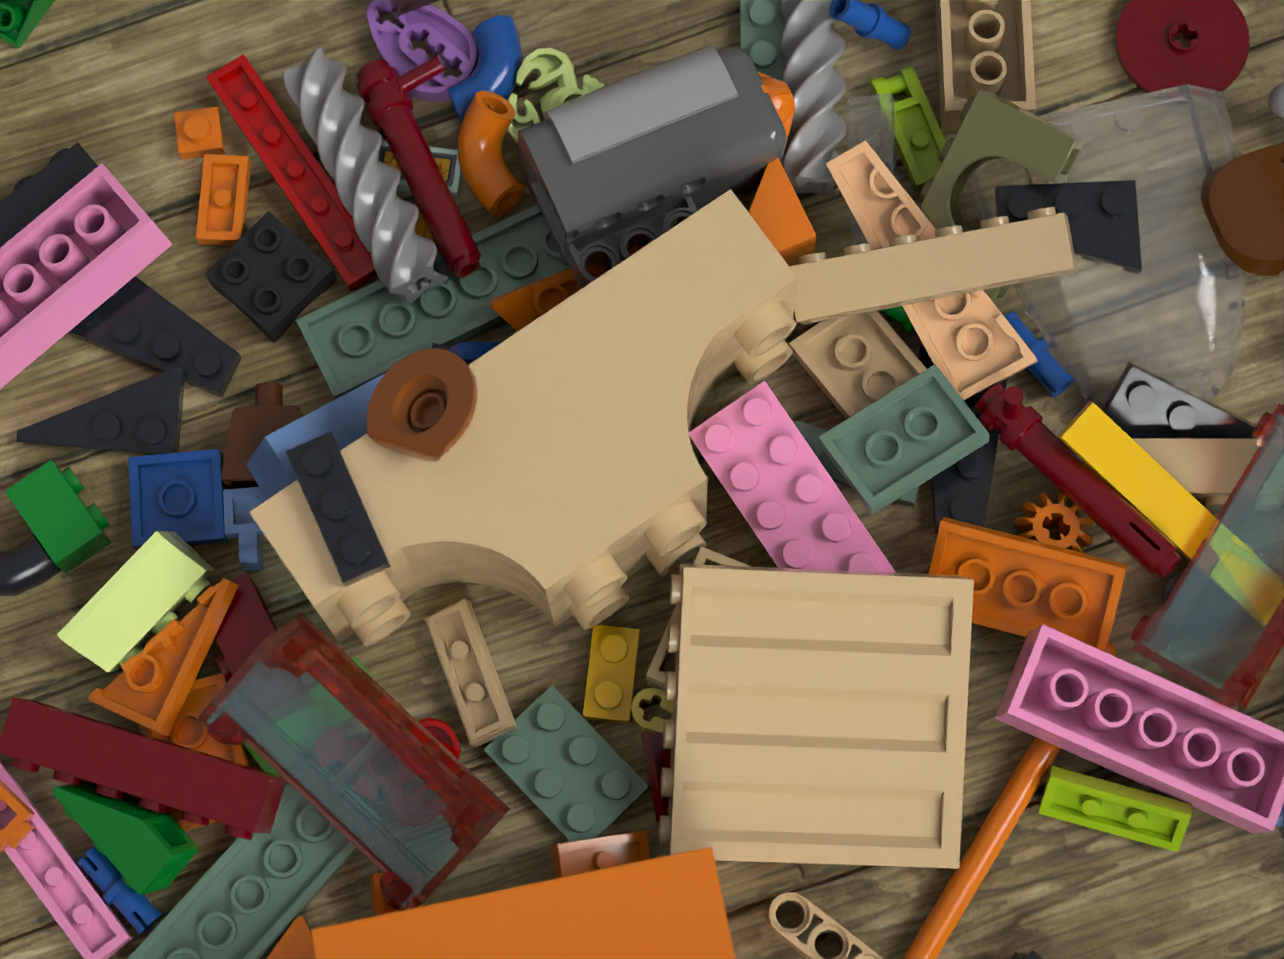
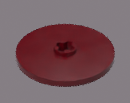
M1129 0L1117 24L1115 46L1124 72L1142 91L1165 102L1193 104L1218 96L1236 81L1248 58L1250 36L1245 17L1234 0ZM1177 33H1183L1185 39L1191 40L1188 48H1182L1179 41H1174Z

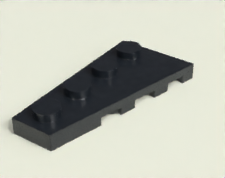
M136 276L67 333L161 373L175 367L185 368V383L223 398L242 359L237 351Z

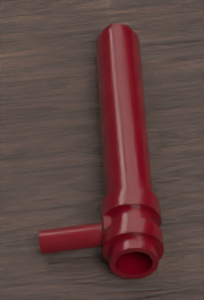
M438 54L401 76L397 69L390 66L386 60L381 59L369 62L359 69L356 77L358 80L357 90L364 102L368 103L367 111L376 126H380L448 271L454 272L455 276L460 278L469 276L480 268L479 260L481 254L412 112L414 104L408 94L409 91L444 72L446 67Z
M1000 383L993 385L974 407V411L980 415L979 421L988 430L995 429L1000 434L999 440L1008 449L1019 451L1151 575L1157 573L1161 578H1164L1181 560V557L1176 553L1178 547L1044 425L1041 414L1032 406L1025 407L1022 404L1024 395L1020 388L1009 387L1005 389Z

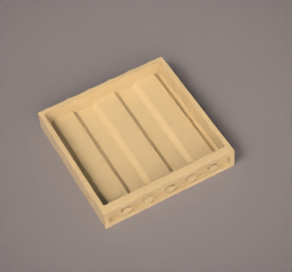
M680 564L679 575H671L670 604H678L677 623H669L667 638L668 652H676L675 672L667 671L665 681V699L673 701V719H665L663 726V748L671 749L670 768H662L661 797H669L668 816H660L659 845H667L666 851L668 855L712 847L714 859L719 861L959 869L974 579L963 575Z

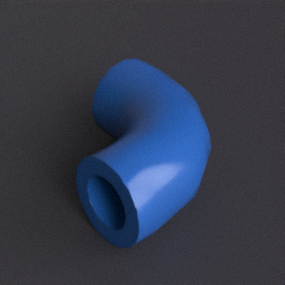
M498 15L489 18L476 26L472 31V37L477 46L479 56L477 67L469 77L447 87L449 97L461 125L465 113L477 92L490 91L507 100L517 86L515 84L516 75L522 64L523 54L518 30L511 16Z

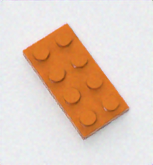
M944 517L940 521L929 574L963 575L974 579L972 623L1022 637H1027L1029 631L1043 624L1107 652L1128 565Z

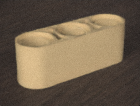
M786 892L780 894L773 900L769 908L767 921L770 929L777 937L806 959H825L815 949V939L824 933H831L840 940L841 953L833 959H883L813 903L797 893ZM789 903L798 906L803 914L802 924L794 929L782 927L776 918V911L781 905Z

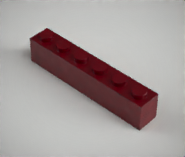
M13 697L0 738V753L13 757L11 766L36 773L39 772L40 766L55 770L53 775L55 780L80 786L82 779L96 783L95 792L117 799H123L124 793L140 797L138 806L165 813L167 806L182 810L180 818L182 820L208 826L211 819L226 824L224 833L247 840H252L254 833L271 834L287 778L31 699Z

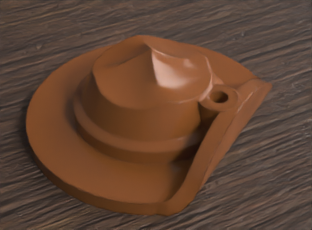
M438 348L416 351L399 360L383 375L370 398L366 426L369 437L375 443L395 452L425 461H439L462 437L473 418L477 404V383L471 368L456 354Z

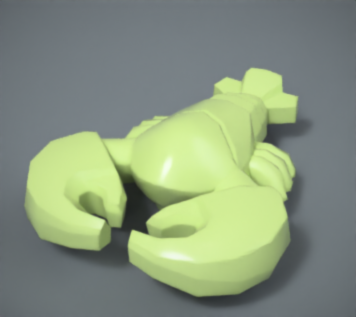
M551 47L537 49L525 57L517 71L515 84L521 87L524 80L531 73L538 74L536 81L529 83L528 89L531 90L543 88L555 81L558 82L557 88L550 90L540 99V108L543 115L545 111L605 86L603 83H599L597 79L591 78L588 74L584 75L582 89H579L574 66L567 54ZM512 93L507 101L513 106L516 114L507 132L518 143V131L539 123L540 119L533 104L526 98L522 103L525 115L519 116L516 109L518 94Z

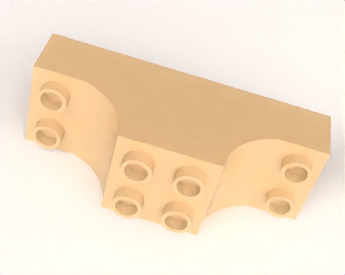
M730 189L470 363L469 367L477 383L475 412L465 433L439 461H425L395 452L375 443L368 433L340 451L389 561L390 568L345 587L298 480L249 513L339 644L354 633H356L364 646L382 640L397 630L410 617L411 613L403 603L404 599L423 587L457 582L490 585L520 596L542 612L555 628L573 615L584 630L592 628L613 615L629 600V595L622 585L632 574L651 562L661 577L669 575L678 570L680 564H687L697 556L701 546H706V542L699 532L707 524V477L698 464L688 433L693 430L696 418L704 402L715 387L737 372H740L748 384L757 383L776 371L790 358L793 351L785 339L791 336L796 326L793 316L798 277Z

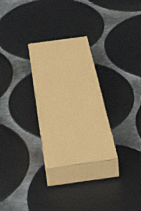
M464 598L425 617L427 628L470 745L478 747L516 729V722L471 601Z

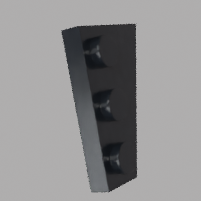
M1136 180L996 186V217L1008 216L1009 223L1028 220L1027 212L1055 207L1056 214L1065 213L1068 217L1074 254L1080 255L1082 259L1096 263L1102 261L1124 267L1123 270L1140 274L1142 271Z

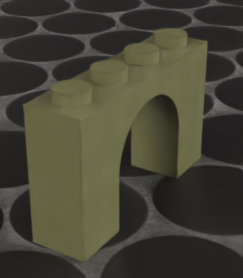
M979 90L976 96H971L965 103L960 114V120L963 123L956 137H951L945 143L939 157V161L942 164L935 178H930L919 195V202L922 203L920 209L936 230L961 225L963 232H967L969 230L962 216L961 198L966 182L977 168L997 158H1008L1052 182L1066 183L1087 142L992 92ZM1013 285L984 291L996 306H1002Z

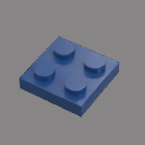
M220 449L128 457L132 547L135 550H139L156 531H175L189 546L228 542L224 530L223 490H225V484L221 480L224 460Z

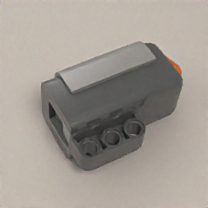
M707 45L545 111L544 121L519 130L518 161L522 175L539 209L546 228H548L555 248L561 256L564 265L569 264L580 288H584L599 278L588 274L586 268L589 265L602 263L611 270L631 256L628 253L629 249L638 245H648L731 189L738 196L758 188L768 163L779 158L780 162L782 161L796 110L795 101L788 85L781 80L758 72L752 59L744 50L736 47H726L716 51L713 46Z

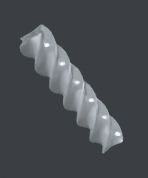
M781 0L782 17L785 23L781 47L782 57L786 66L782 81L788 85L796 106L785 146L786 153L783 160V168L796 194L816 193L833 196L835 195L833 187L837 185L826 163L839 156L834 149L847 131L845 121L834 109V105L846 91V83L833 67L834 63L844 52L846 43L832 25L835 21L829 13L832 0Z
M317 48L303 63L282 73L285 87L291 99L300 109L302 122L308 134L317 144L325 169L335 180L337 193L342 204L350 215L353 216L355 230L363 245L371 253L373 266L379 279L389 290L390 294H394L407 303H412L427 289L448 279V276L433 270L437 246L433 241L415 233V226L419 215L416 205L396 196L400 172L395 167L378 160L382 136L380 133L360 124L365 102L361 97L346 92L343 89V80L347 66L340 60L325 58L323 49Z

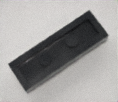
M330 431L287 450L286 454L344 586L347 587L390 568L389 561L332 432Z

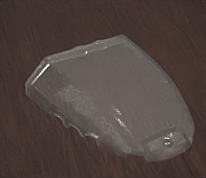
M1187 84L1038 116L1087 142L1066 183L1136 180L1142 271L1140 274L1123 270L1124 267L1099 261V263L1082 259V256L1074 254L1077 266L1076 273L1013 285L1025 306V314L1029 321L1035 323L1045 341L1050 345L1049 352L1067 373L1073 376L1074 381L1072 384L1087 400H1094L1104 406L1127 364L1131 362L1211 402L1220 393L1236 365L1241 345L1246 294V271L1235 265L1219 246L1201 202V186L1206 175L1215 168L1238 157L1223 92ZM997 158L984 163L972 173L967 181L980 221L996 218V186L1057 183L1008 158Z

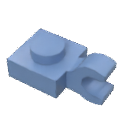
M260 487L223 490L225 535L227 539L239 538V563L243 565L244 572L263 570L260 536L265 535L249 513L267 500Z

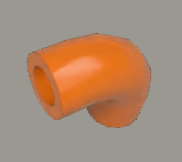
M479 91L469 105L458 133V160L464 181L478 202L493 217H501L512 211L519 204L525 193V186L509 170L502 153L504 135L516 113L513 106L500 95L490 91Z

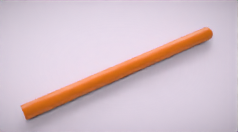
M1109 642L1106 653L1116 657V649ZM1037 737L1033 738L961 859L959 869L956 868L903 959H937L1061 748Z

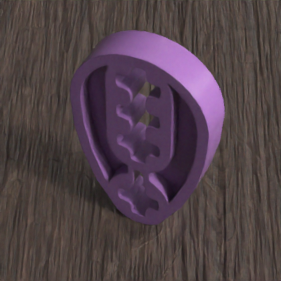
M373 0L367 8V18L374 45L381 59L386 60L390 66L395 67L401 76L428 60L427 54L423 49L417 48L412 51L411 44L413 39L421 42L427 38L429 51L434 55L443 52L444 63L451 69L459 65L460 76L456 78L450 75L445 79L444 72L409 91V93L426 101L438 102L449 100L447 87L469 77L478 64L475 41L469 30L452 16L430 4L397 16L390 0ZM384 12L390 15L394 12L400 28L387 20L381 24L379 14Z

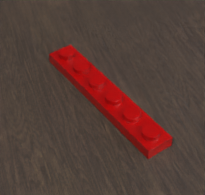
M242 54L208 75L206 78L209 85L350 292L376 276L377 273L373 266L371 253L361 242L355 230L353 216L350 215L342 204L337 189L245 55Z

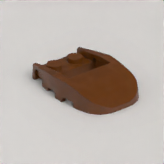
M1284 142L1241 155L1228 161L1207 174L1201 186L1202 206L1219 246L1235 265L1248 273L1259 276H1278L1284 271V166L1282 164L1284 163Z

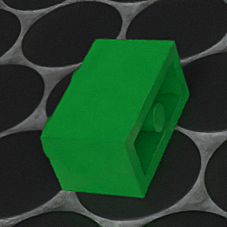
M50 460L5 492L55 565L67 574L112 543L104 532V529L110 526V524L95 503L88 507L85 505L78 494L85 488L71 468L67 467L62 471Z

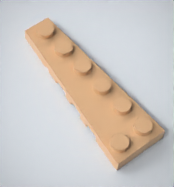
M866 140L826 163L866 240L871 244L872 250L890 247L889 239L899 236L916 235L917 241L935 238L934 231L936 228ZM984 290L903 306L933 364L937 365L964 402L1038 362L1035 354Z

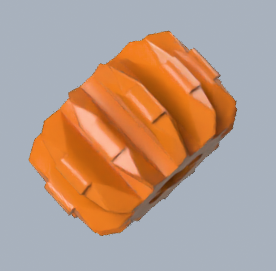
M1041 493L1038 497V506L1027 501L1022 507L1026 517H1017L1013 526L1017 530L1024 532L1018 535L1020 537L1084 553L1081 547H1089L1093 542V537L1084 531L1091 527L1093 521L1089 517L1078 518L1077 515L1081 509L1077 505L1073 504L1071 508L1065 506L1067 496L1064 493H1059L1055 504H1052L1047 493ZM1049 524L1058 526L1057 533L1059 537L1057 540L1049 538V530H1047Z

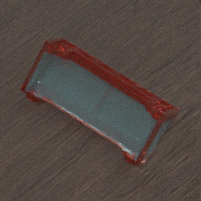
M1280 403L1273 414L1266 411L1257 423L1253 432V437L1259 439L1256 445L1257 451L1161 611H1157L1151 618L1144 615L1131 635V640L1135 641L1132 650L1136 655L1203 696L1242 714L1284 646V405Z
M303 612L264 639L197 717L207 727L210 736L217 742L240 745L245 741L384 873L380 878V887L384 900L396 910L403 911L420 907L510 810L499 797Z

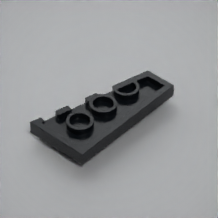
M920 346L919 360L928 369L934 364L925 347ZM1008 378L1000 382L1005 389ZM989 389L965 401L978 420L980 415L974 411V407ZM983 425L989 433V442L930 479L935 533L938 534L940 521L944 517L984 527L999 433L995 429L990 431Z

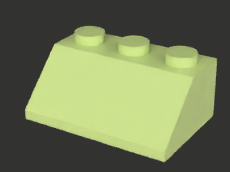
M156 531L66 624L57 636L106 672L118 671L127 660L143 651L142 645L154 633L158 634L173 619L178 620L179 617L174 612L186 599L192 604L197 600V597L210 587L211 583L207 578L214 569L175 531Z

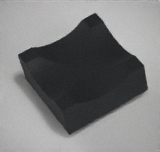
M269 211L205 273L211 286L248 317L273 343L287 331L292 322L311 302L326 292L337 281L333 269Z

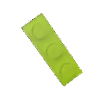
M1052 766L1039 803L1038 814L1178 852L1192 816V804Z

